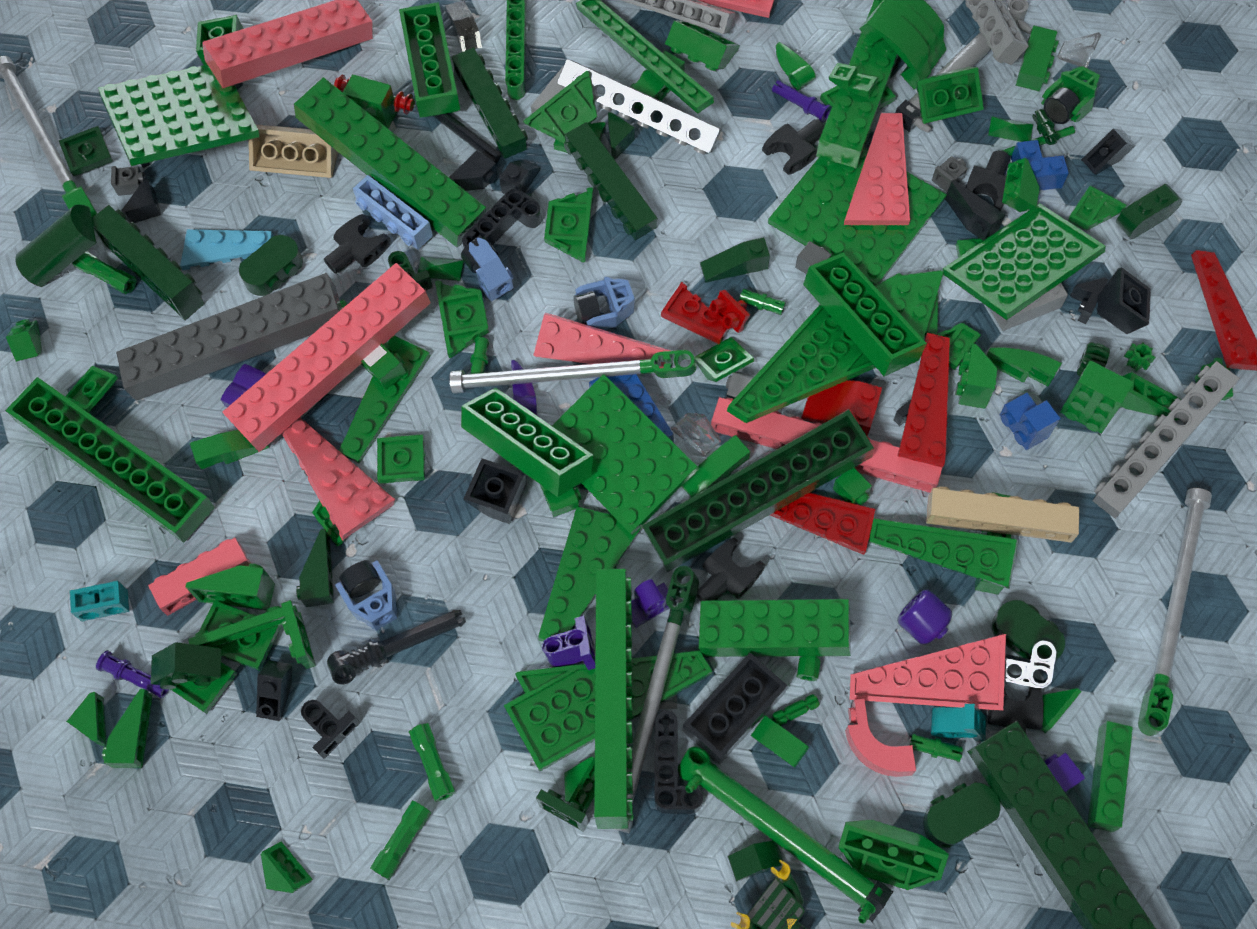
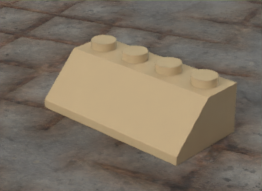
M256 125L259 130V137L249 139L250 171L332 178L338 152L313 131L302 128Z

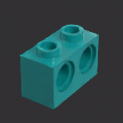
M113 581L70 590L71 614L83 622L130 612L128 589L119 581Z

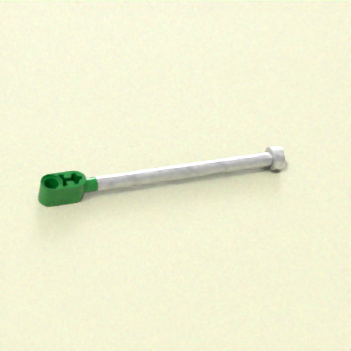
M0 56V78L4 79L65 191L62 198L68 209L77 204L90 207L91 217H94L97 214L95 208L82 186L77 188L15 75L16 66L12 59L7 56Z
M676 350L657 352L651 359L477 374H465L463 370L450 372V387L452 393L455 394L465 393L466 388L596 378L601 377L603 374L606 377L655 373L659 378L686 377L695 373L697 364L694 355L690 351ZM685 359L691 361L687 367L680 366L681 361ZM661 362L666 363L664 364V368H659V366H661Z
M1201 488L1188 489L1185 504L1189 506L1153 685L1152 689L1143 696L1138 719L1140 731L1147 736L1158 734L1169 723L1173 703V693L1169 688V682L1204 509L1210 507L1212 494L1209 491ZM1149 717L1156 720L1157 727L1150 724Z

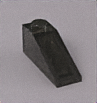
M462 0L445 5L462 52L473 47L475 49L481 48L478 27L465 1Z

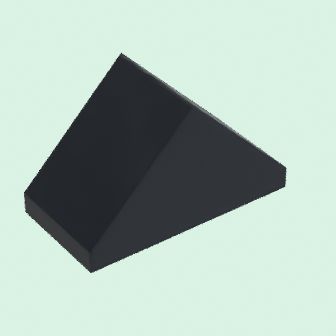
M144 178L121 210L129 223H136L161 215L156 192L149 179Z

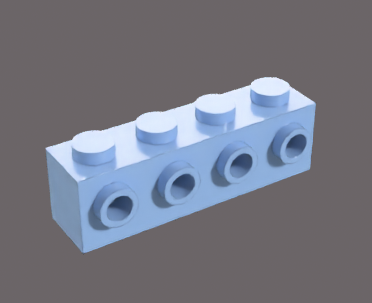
M369 175L353 188L357 206L363 211L366 209L370 212L377 222H383L392 234L397 233L401 236L406 245H412L419 250L433 236L429 221Z

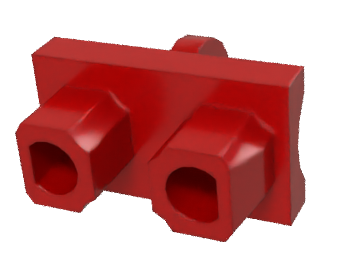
M726 290L720 291L717 299L712 300L709 306V311L713 315L720 314L723 317L722 322L727 329L733 328L737 333L743 331V326L750 317V314L746 311L747 304L743 300L737 302Z

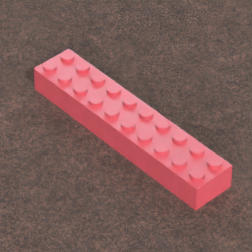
M395 263L222 413L258 452L262 451L362 364L361 361L379 345L385 344L431 303L426 291Z

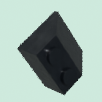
M1121 267L1117 269L1098 295L1097 314L1125 334L1149 325L1151 288Z
M481 458L463 500L486 516L510 524L527 486L526 475L524 472Z

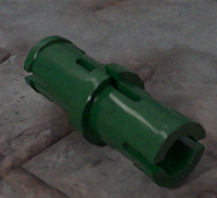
M1036 110V115L1033 114L1032 118L1037 124V131L1043 135L1046 144H1056V140H1059V135L1054 129L1053 121L1048 119L1045 110Z

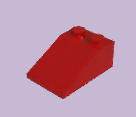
M844 381L809 396L801 419L811 423L824 424L843 412L850 410L868 437L882 387L861 381Z

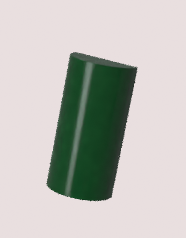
M81 204L74 205L16 254V266L27 281L36 286L43 287L97 243L90 207Z

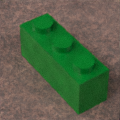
M1033 25L1027 42L1028 48L1025 50L1015 86L1040 92L1042 84H1047L1050 76L1047 68L1052 67L1055 57L1051 53L1056 52L1059 40H1055L1057 31Z
M667 51L663 52L666 57L685 72L684 61ZM644 70L640 79L630 86L660 101L671 91L648 70ZM641 102L635 104L634 108L643 112V104Z

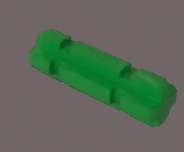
M811 694L805 697L804 701L801 699L785 707L783 711L778 710L774 712L773 719L775 723L781 726L787 723L788 719L791 721L807 713L809 709L818 708L820 705L818 698L815 694Z

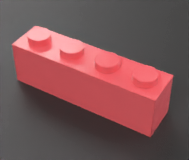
M234 537L233 539L224 540L211 551L201 553L195 560L179 565L175 571L168 575L159 576L148 586L159 608L168 616L197 600L185 588L187 582L239 565L248 566L251 562L241 544Z

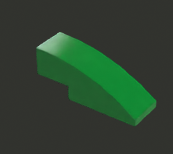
M990 348L986 355L998 370L1023 383L1027 377H1030L1047 387L1062 364L1050 357L1014 348Z
M239 430L216 434L190 443L195 461L201 470L223 461L227 465L258 453V450Z
M736 435L733 436L698 465L699 469L682 485V488L692 498L731 476L732 471L749 460V449Z

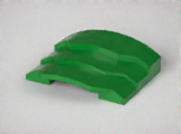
M883 0L859 28L872 44L883 38L907 64V67L900 75L913 89L917 88L916 81L925 79L930 75L931 70L947 50L944 43V24L936 12L924 0Z

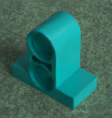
M965 704L964 707H936L932 709L931 735L943 738H973L976 742H982L986 739L987 717L975 704Z

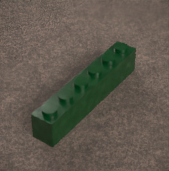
M474 47L453 55L454 70L503 158L506 159L527 150V133L524 128L520 129L519 120L515 113H511V107L507 98L503 99L501 96V88L498 83L495 84L493 82L494 78L491 70L485 68L483 56L481 54L478 55Z
M587 122L566 133L564 144L566 152L569 155L572 154L576 159L575 162L581 171L584 170L591 186H595L598 189L604 203L607 202L611 207L613 216L616 219L619 218L623 223L625 232L628 235H632L636 241L656 229L657 216Z

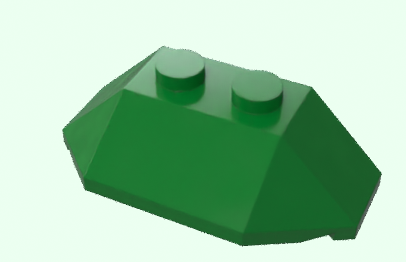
M872 819L845 822L838 848L844 854L849 864L863 876L905 890L941 880L949 856L947 852L921 834Z

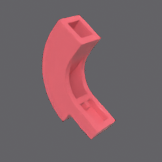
M854 700L851 705L852 708H848L849 721L854 723V725H848L845 734L855 756L865 766L880 774L894 777L912 776L916 772L912 745L892 747L879 742L869 729L865 700Z

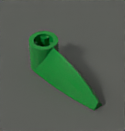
M781 42L776 44L778 62L788 76L791 85L796 90L801 89L816 79L813 68L804 59Z

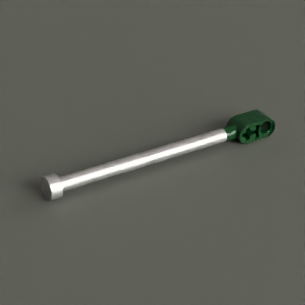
M680 566L674 570L666 596V604L670 608V612L632 746L633 769H628V772H632L633 795H628V798H632V804L683 617L692 612L699 588V578L688 566ZM691 576L687 583L681 584L684 577ZM628 821V829L614 830L630 833L633 821Z

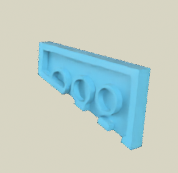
M187 229L180 267L184 271L197 265L205 267L210 266V263L218 261L226 263L231 262L234 258L242 257L246 259L274 235L272 231Z

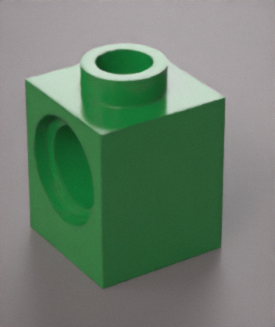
M852 468L835 480L833 490L845 502L863 505L870 498L869 493L872 485L855 468Z

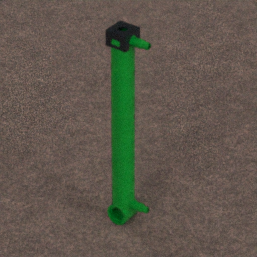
M695 746L688 748L678 765L679 776L688 782L685 787L688 793H692L699 785L857 903L859 905L857 911L860 913L858 917L860 923L865 924L867 920L874 921L886 905L893 890L879 880L875 884L713 764L705 750Z

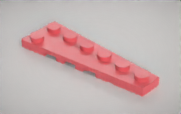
M545 313L533 356L598 364L651 359L657 352L671 350ZM661 362V366H659V368H664V364L666 363Z

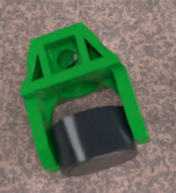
M1084 66L1062 72L1061 77L1047 88L1042 95L1044 99L1041 104L1044 105V110L1049 119L1057 124H1065L1070 119L1074 122H1079L1093 108L1100 75Z

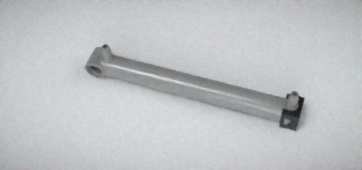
M1009 0L1007 8L1018 28L1030 34L1032 27L1024 22L1029 5L1027 0ZM981 32L976 35L936 75L966 67H974L991 50L986 44L985 36ZM917 92L909 101L904 100L896 108L895 113H902L903 128L909 133L916 126L922 131L924 130L926 133H929L931 127L927 123L922 124V119H920L921 111Z

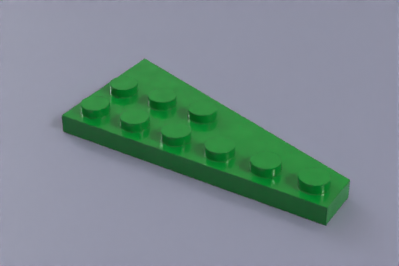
M576 507L538 635L539 641L544 642L550 636L575 628V618L582 616L596 596V569H615L627 549L633 544V540L642 531V526L631 535L613 515Z

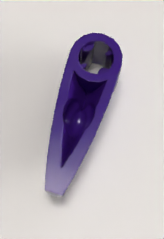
M511 360L512 371L524 370L517 361ZM532 383L512 384L513 400L537 415L536 395Z

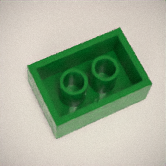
M1090 360L1060 413L1070 420L1085 425L1089 430L1102 434L1122 405L1134 382Z

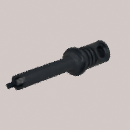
M452 610V612L386 640L371 641L369 639L363 645V649L357 647L358 651L355 652V649H353L351 654H349V651H335L327 659V666L332 680L340 685L348 684L358 674V670L360 672H363L362 668L368 670L369 665L372 668L382 667L381 664L386 662L387 657L457 627H462L466 619L463 617L456 620V617L462 615L461 610Z

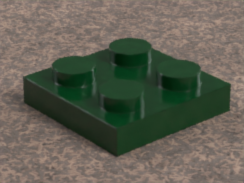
M99 126L59 140L73 177L113 162Z
M542 789L539 791L536 800L540 808L584 832L588 825V819L583 807L574 802H571L570 805L565 803L561 799L562 796L551 789L548 792Z

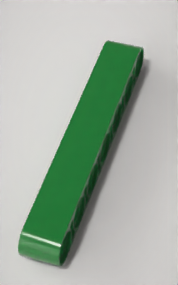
M507 0L505 81L508 97L512 100H520L526 93L527 0Z

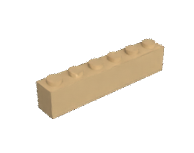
M947 487L932 488L928 496L926 523L1072 543L1079 534V507L1071 506L1069 503H1047L1041 499L1029 501L1023 500L1018 496L1007 498L999 497L995 493L976 494L971 490L954 491Z

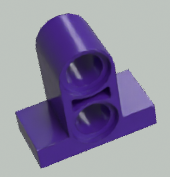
M649 579L635 588L634 600L631 601L632 623L635 628L670 609L666 604L668 587L665 582L656 586L654 581Z
M584 616L575 618L576 629L550 636L542 643V650L552 667H563L584 661L588 670L595 669V650L592 633Z

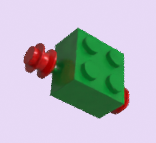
M342 74L334 82L336 88L388 129L397 112L403 109L404 114L407 115L415 107V100L412 94H408L405 97L404 92L400 91L394 96L389 84L354 74L348 80Z

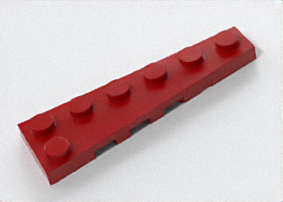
M1196 250L1191 257L1226 367L1257 371V339L1215 252Z
M927 333L925 338L927 344L921 355L897 456L943 468L946 456L950 338Z
M808 493L770 514V516L865 555L876 509Z

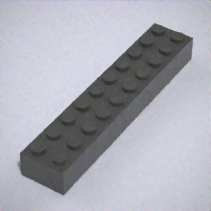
M324 273L117 351L123 387L137 401L310 336L342 310L336 286L329 275Z

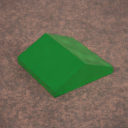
M732 337L694 357L696 364L707 380L714 382L754 362V358Z
M91 366L65 397L89 413L118 377L100 368Z

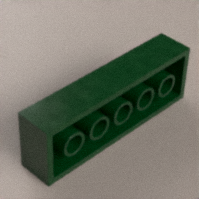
M108 205L92 217L94 231L102 243L183 320L188 319L205 305L201 298L203 293L195 285L196 281L188 273L184 275L178 263L174 260L170 262L167 259L168 255L160 247L156 249L153 246L155 245L154 242L146 234L142 236L140 229L133 222L128 223L126 216L119 209L115 211Z

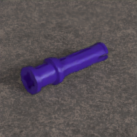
M780 80L775 82L778 86L773 85V93L803 108L805 114L815 116L822 123L828 119L832 106L824 105L817 101L816 97H808L782 83Z
M106 650L103 652L96 663V670L100 672L106 671L112 674L116 680L124 679L160 698H164L169 689H161L160 685L151 684V675L134 668L129 660H121L113 656L111 651Z

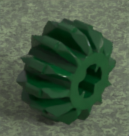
M1088 343L1079 361L1077 375L1081 376L1090 360L1105 367L1110 356V349L1100 343Z

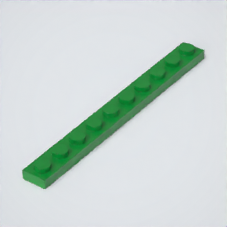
M580 0L576 3L577 10L697 114L714 103V97L601 0Z

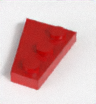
M683 282L680 283L661 311L662 318L717 344L721 343L729 331L723 325V317L720 314L713 315L709 308L701 302V298L697 294L693 295L688 291L687 286Z

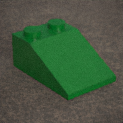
M966 67L916 81L922 124L984 110L978 67Z
M249 564L248 566L239 565L187 582L185 588L201 603L213 604L215 600L228 606L267 610L270 608L275 583L262 566Z

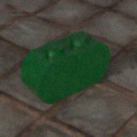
M1163 184L1125 208L1116 219V224L1130 239H1135L1168 219L1180 207L1183 200L1168 184Z
M275 235L240 263L239 274L250 293L257 296H266L279 289L282 283L298 272L302 267L303 258L296 242L291 237Z
M1022 600L1006 602L992 620L993 635L1006 634V646L1019 657L1031 659L1035 642L1042 637H1048L1056 643L1057 654L1055 661L1064 651L1065 638L1063 633L1059 631L1058 626L1054 622L1043 618L1036 607ZM1046 644L1038 647L1039 653L1043 656H1048L1052 653L1051 647Z
M977 782L969 786L962 783L952 789L954 794L948 798L941 795L930 802L932 806L926 811L923 818V828L928 839L939 847L950 848L996 821L1000 815L1001 806L997 794L989 786Z

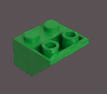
M972 344L969 352L965 351L963 362H960L958 375L961 378L960 382L957 383L955 395L959 396V405L985 409L995 390L997 367L977 344Z

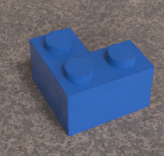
M1038 140L1016 143L1011 160L1015 162L1023 158L1028 159L1040 187L1039 191L1063 187L1069 174L1064 155L1042 158Z
M1028 393L1005 404L1000 413L1002 423L1010 428L1017 443L1022 445L1026 451L1048 439L1061 419L1047 400L1036 405Z

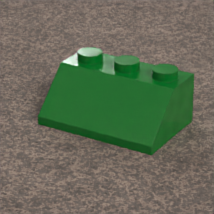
M685 21L673 22L665 42L666 45L671 47L670 50L677 54L684 53L688 55L689 60L696 63L701 61L706 64L705 67L712 71L724 69L740 47V45L718 34Z

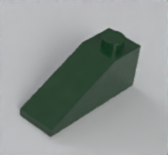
M763 237L739 243L700 262V267L705 283L767 270L770 254Z
M320 529L300 574V586H296L297 599L301 600L305 607L334 603L330 536L326 529Z

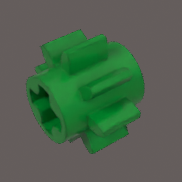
M1144 342L1137 346L1133 343L1124 355L1125 358H1128L1126 365L1135 369V371L1141 368L1147 370L1150 363H1153L1156 358L1152 355L1153 348L1145 345Z

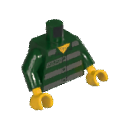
M779 860L782 864V869L779 872L774 867H771V872L779 877V879L775 878L747 915L736 912L740 916L741 921L739 924L731 922L733 928L808 929L798 921L805 912L803 908L805 902L799 885L790 873V866L787 863Z

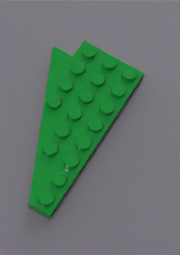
M819 305L728 405L727 412L744 423H749L876 367L827 311Z
M700 651L673 654L660 703L712 674L710 666ZM657 656L632 658V671L628 672H632L633 693L628 696H632L633 719L642 714ZM585 664L515 673L525 694L505 704L504 707L539 772L595 741V669L588 670Z

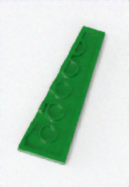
M395 335L389 339L387 344L391 348L390 352L393 355L397 353L405 362L402 366L406 374L387 390L372 377L339 449L345 457L360 464L431 356L430 352Z
M875 518L873 519L869 542L1010 589L1018 546L1017 539Z

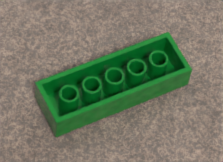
M439 2L399 9L419 117L423 118L461 111Z
M844 252L809 266L803 283L805 288L884 377L919 361L927 343Z
M494 388L462 405L461 428L557 497L591 477L592 453L499 389Z
M849 599L701 601L699 649L703 657H746L749 653L755 657L851 656Z

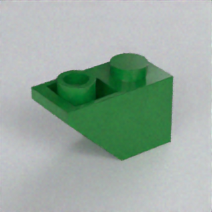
M1023 158L1009 163L1002 203L1020 213L1036 208L1040 187L1028 159Z
M24 319L16 322V325L11 328V331L6 336L15 361L38 356L42 351L37 320L29 321V319Z

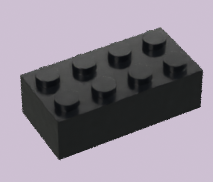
M749 653L685 721L682 731L720 765L786 693L788 685L753 654Z

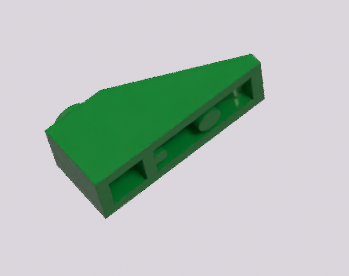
M1133 372L1123 375V377L1134 382L1121 405L1125 409L1158 417L1162 415L1167 417L1171 412L1168 409L1177 398L1182 400Z
M139 689L109 735L107 746L103 748L102 757L104 764L111 768L143 767L153 697L146 689Z

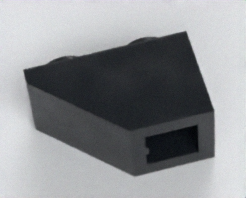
M269 660L258 673L256 717L275 721L282 719L292 686L293 664Z

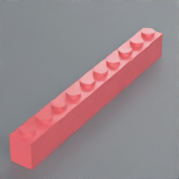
M719 397L711 421V431L731 437L736 435L739 439L779 449L822 424L806 422L796 416L788 417L781 415L778 411H774L749 423H744L727 412L728 405L734 399ZM867 437L874 447L873 457L854 467L859 473L929 493L932 488H937L942 467L897 456L899 447H895L889 442H878Z

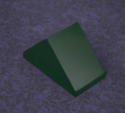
M608 112L611 155L614 159H617L635 140V127L614 113Z
M773 840L752 844L727 856L736 882L769 871L771 867H781L782 864L779 860L784 861L778 844Z

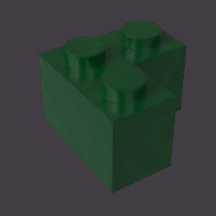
M175 642L152 655L151 684L160 685L161 689H174L176 685L188 681L195 682V685L208 686L211 682L221 678V648Z

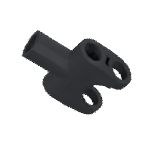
M814 119L797 132L787 123L766 140L762 151L766 155L777 152L788 154L790 159L785 163L783 171L788 175H792L815 159L817 149L812 144L820 139L824 125L818 119Z
M1000 150L992 153L986 169L974 165L966 188L976 195L986 194L990 196L994 202L993 207L999 211L1005 205L1002 203L1006 182L1004 174L1010 161V156Z
M360 214L346 222L335 232L333 238L340 246L324 258V262L336 274L354 259L362 267H368L388 249L391 242L390 237L384 233L371 238L363 237V234L366 232L365 230L370 225V219L366 215Z
M733 537L718 547L704 562L702 567L711 577L698 589L696 597L700 602L717 601L728 590L739 599L753 586L766 564L760 560L755 565L752 564L749 567H739L736 565L731 557L740 541Z
M1029 686L1026 699L1018 702L1008 697L1004 687L1003 711L988 710V724L1002 725L1004 728L1017 721L1025 734L1026 728L1040 730L1043 723L1041 688Z

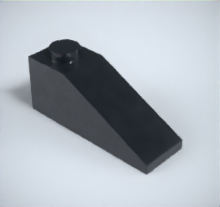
M955 180L951 181L945 200L964 227L983 241L998 232L1005 214Z

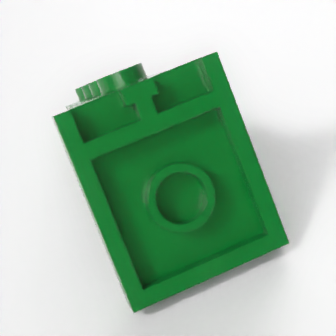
M291 600L281 603L282 607L275 606L267 609L266 613L245 616L242 621L236 623L228 622L221 624L219 629L213 631H200L195 634V637L188 639L189 644L215 648L283 625L285 634L289 635L292 641L289 644L292 658H296L298 664L301 663L306 669L316 666L302 614L298 612L295 605H292Z

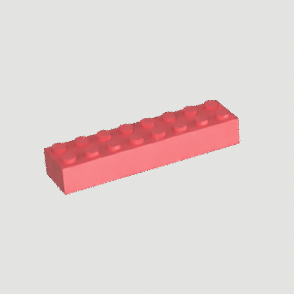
M334 0L202 42L204 58L222 88H226L373 39L372 20L358 0Z

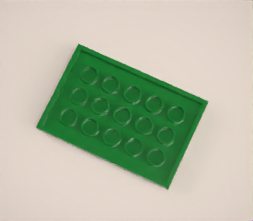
M1039 203L1036 208L1030 209L943 268V275L1005 320H1008L1105 253L1106 246Z
M604 374L552 425V427L593 454L592 475L581 483L631 535L699 469Z

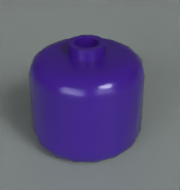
M923 590L904 607L898 616L897 622L918 643L928 644L935 638L941 639L947 633V626L953 614L951 609L930 590Z

